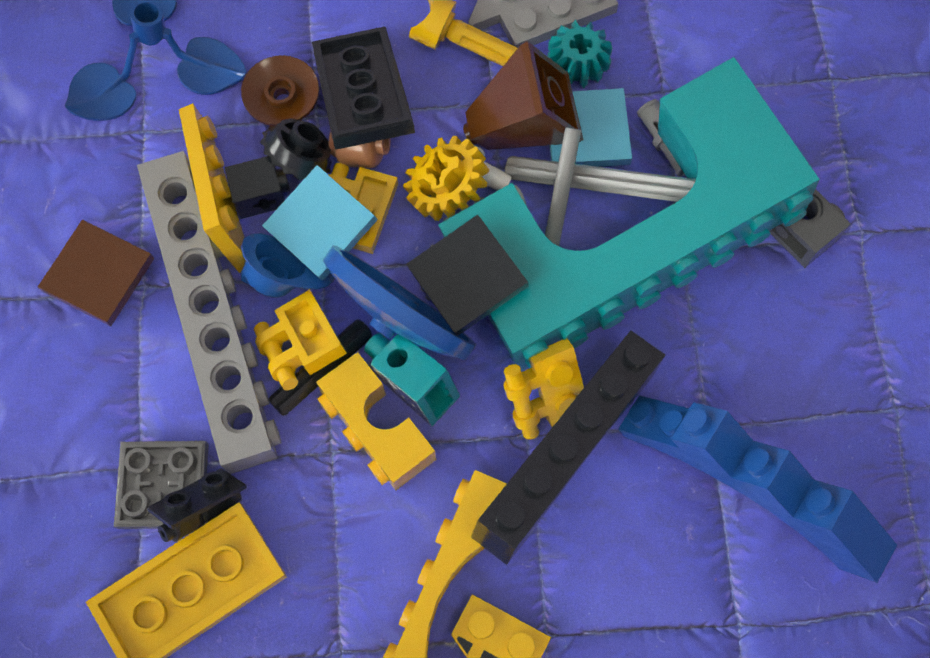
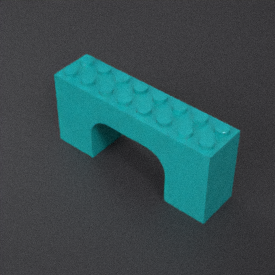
M734 57L660 98L658 134L686 177L696 179L691 190L681 200L604 244L589 250L573 251L552 243L541 231L513 183L438 224L443 237H446L467 221L479 215L528 281L529 287L487 315L515 364L520 366L521 371L531 368L529 359L548 349L549 345L563 339H568L574 348L580 346L588 339V333L599 327L606 330L617 325L625 318L623 313L637 305L639 309L652 305L661 298L660 292L673 285L678 289L689 284L698 276L697 271L708 265L716 268L726 263L734 256V250L745 244L753 247L770 236L769 230L782 223L785 227L793 225L807 214L806 209L814 199L813 193L820 179Z

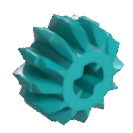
M575 19L571 24V29L561 25L557 30V36L551 37L548 43L549 53L547 56L568 72L571 84L573 81H579L584 89L588 85L589 79L598 83L602 79L603 72L609 70L611 65L610 56L613 48L611 42L605 40V29L593 31L592 21L586 27H580Z

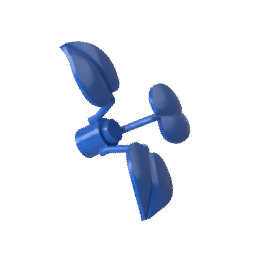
M112 0V7L116 18L122 24L133 27V32L129 35L130 45L124 70L119 75L115 67L106 63H91L84 66L74 75L70 83L65 108L75 116L93 121L112 120L128 112L136 100V91L126 80L130 77L139 42L152 46L165 39L175 55L182 59L177 66V76L185 88L196 94L211 95L224 91L242 81L246 75V69L242 60L233 50L213 38L195 37L188 42L186 52L182 51L172 37L171 29L166 28L164 23L174 13L177 5L176 0Z

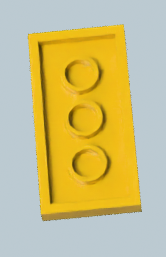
M238 502L87 600L86 604L117 658H167L287 578L246 509Z

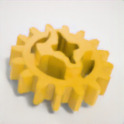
M452 136L449 144L442 137L438 138L437 147L433 149L429 145H425L424 151L426 154L423 157L414 156L412 158L417 164L416 167L406 169L405 173L411 179L403 184V188L409 193L406 197L407 200L422 216L426 218L430 215L435 221H439L443 213L450 218L455 215V210L460 208L463 211L468 208L467 202L470 199L479 201L481 198L476 193L477 189L485 188L488 185L482 177L489 173V168L484 163L486 160L485 156L469 139L466 138L461 142L457 136Z

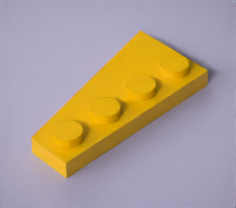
M192 103L180 108L179 114L203 229L235 269L241 273L246 261L241 250L245 237L223 170L224 161L214 141L217 138V131L208 115L202 117Z

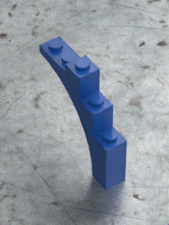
M639 395L618 428L627 439L652 447L679 459L745 495L800 533L823 552L840 570L878 583L897 547L895 541L852 490L815 480L791 451L754 441L726 410L695 402L692 403L690 408Z

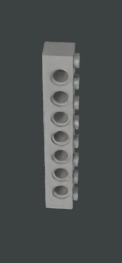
M184 151L138 164L137 168L220 465L226 472L232 474L278 459L275 445L281 444L280 435L274 419L267 421L263 406L269 405L270 402L263 381L256 382L252 368L258 366V361L251 342L244 344L241 330L247 329V324L240 305L233 307L230 293L236 292V287L229 268L223 270L219 259L225 255L203 229L190 162ZM186 196L181 203L172 204L175 198ZM197 230L192 238L181 240L187 231ZM200 265L208 266L203 274L191 276L192 271ZM210 301L219 302L214 311L201 313L206 303ZM223 337L230 338L229 344L225 349L212 351V346L216 340ZM231 375L241 376L237 387L231 390L222 389L223 382L227 377ZM242 413L252 414V421L249 426L240 430L233 428L237 416Z

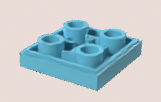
M624 88L572 91L584 139L579 142L575 164L596 167L631 165L632 152ZM562 144L550 145L551 161L559 162Z
M317 165L262 226L315 275L324 280L330 271L324 264L323 259L331 247L335 245L349 252L378 219Z

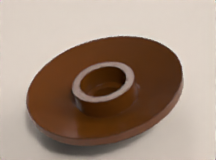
M285 55L272 56L256 63L247 72L241 86V97L247 112L254 119L263 124L275 126L285 119L302 120L308 116L318 101L319 84L316 74L304 61ZM279 95H288L285 99L276 100Z

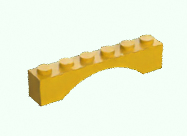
M474 470L470 481L462 479L453 499V502L459 505L453 520L444 519L435 540L436 543L441 545L435 561L427 559L419 575L417 583L423 586L417 602L408 601L400 618L399 625L404 627L405 630L398 645L390 642L383 658H428L430 629L438 604L449 584L461 569L485 549L472 539L471 535L477 520L507 483L477 470Z

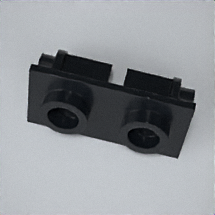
M220 468L205 474L201 479L178 491L169 493L160 501L148 506L147 510L163 522L162 525L158 526V533L164 542L170 540L178 542L182 537L201 527L199 514H203L205 521H211L242 500L240 492L246 489L247 486Z

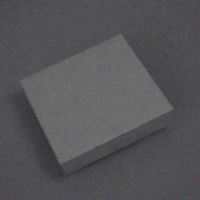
M206 441L121 442L114 527L116 529H158V526L162 525L163 522L148 512L147 507L160 501L169 493L178 491L207 474L209 444ZM201 513L199 514V519L201 526H203L204 519L203 514Z

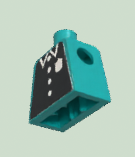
M377 333L367 342L364 352L373 359L371 366L381 381L432 427L460 397L448 370L410 340L397 334L390 341L382 333Z

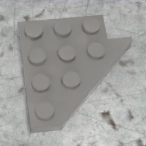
M478 0L468 24L482 30L500 23L511 45L518 48L527 41L532 45H536L551 39L552 36H557V30L561 25L571 29V24L575 19L581 27L590 21L594 22L617 13L618 2L617 0Z

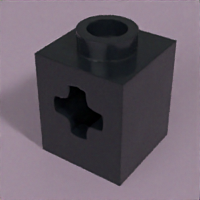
M268 156L225 167L233 204L241 219L277 210L285 201L283 193L290 191L286 174H284L282 169H277L275 165H272L271 158Z

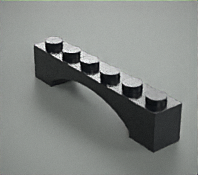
M630 330L477 520L471 538L507 565L591 452L647 385L666 355Z

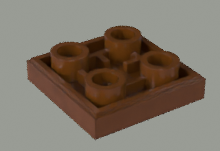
M81 220L38 285V288L42 292L111 327L153 262L154 257L151 253Z

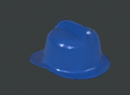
M254 233L243 239L241 250L246 261L241 271V281L251 285L257 292L273 298L283 297L295 288L318 290L326 288L334 282L335 278L331 273L324 280H321L273 236Z

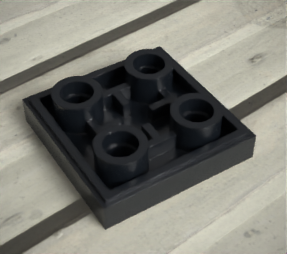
M479 215L467 221L406 264L456 336L462 334L529 287L526 278Z

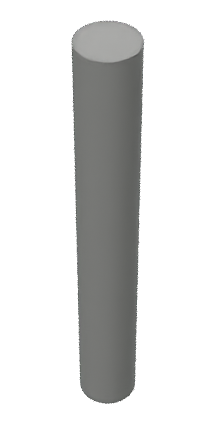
M565 127L545 231V236L557 246L560 244L581 135L580 129Z

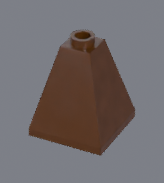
M528 41L521 44L465 112L467 123L463 126L466 138L473 145L479 144L487 150L562 144L565 127L581 130L568 72ZM581 131L580 141H579V142H581V141L584 140V139H583V135H582V131Z

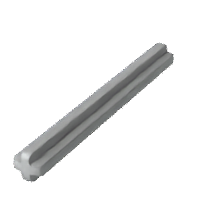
M510 156L505 165V172L512 176L511 180L554 185L559 162ZM575 164L570 188L677 202L687 195L696 179Z

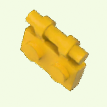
M335 163L331 174L328 175L378 219L353 247V249L373 254L398 187V178L359 167L355 180L346 178L350 168L345 164Z
M310 289L274 310L279 319L278 323L270 327L267 322H260L253 329L256 335L255 343L260 354L267 356L269 360L268 370L272 378L280 382L284 390L294 389L298 385L295 372L296 368L301 365L312 375L347 354ZM290 339L293 347L283 352L281 349L283 343Z
M568 339L553 343L548 346V349L529 359L531 368L525 371H521L520 366L517 364L509 365L503 371L506 378L503 384L507 398L513 401L515 408L512 413L516 427L522 430L525 439L532 440L538 437L540 433L538 424L540 419L546 417L550 426L553 427L584 389L575 350ZM537 388L540 397L530 401L529 396L532 390Z

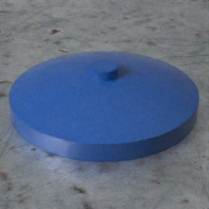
M335 245L331 247L324 257V264L339 285L373 317L369 324L386 337L391 338L396 333L421 347L462 360H466L475 348V342L464 332L456 336L438 311L362 259Z

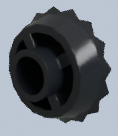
M292 118L285 119L275 126H269L268 130L262 132L263 138L260 143L264 146L263 153L271 158L272 165L281 167L284 174H293L298 180L306 178L317 165L327 174L331 173L330 166L332 162L330 160L331 149L329 148V141L312 123Z

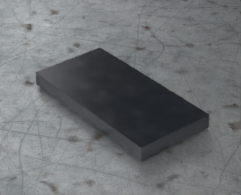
M386 27L312 42L335 150L415 133L413 119Z

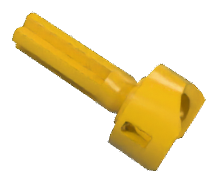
M428 0L430 13L418 25L411 27L409 32V38L434 50L437 49L441 41L444 42L447 38L449 41L501 66H504L518 49L480 29L455 19L456 14L454 11L457 2L454 0Z

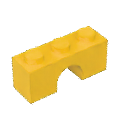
M358 352L316 382L322 393L317 398L318 402L331 419L337 415L347 426L342 433L354 450L358 452L364 448L373 461L367 464V466L381 485L389 481L393 488L397 490L436 461L435 450L409 417L391 429H379L368 422V413L371 407L386 396L382 382Z

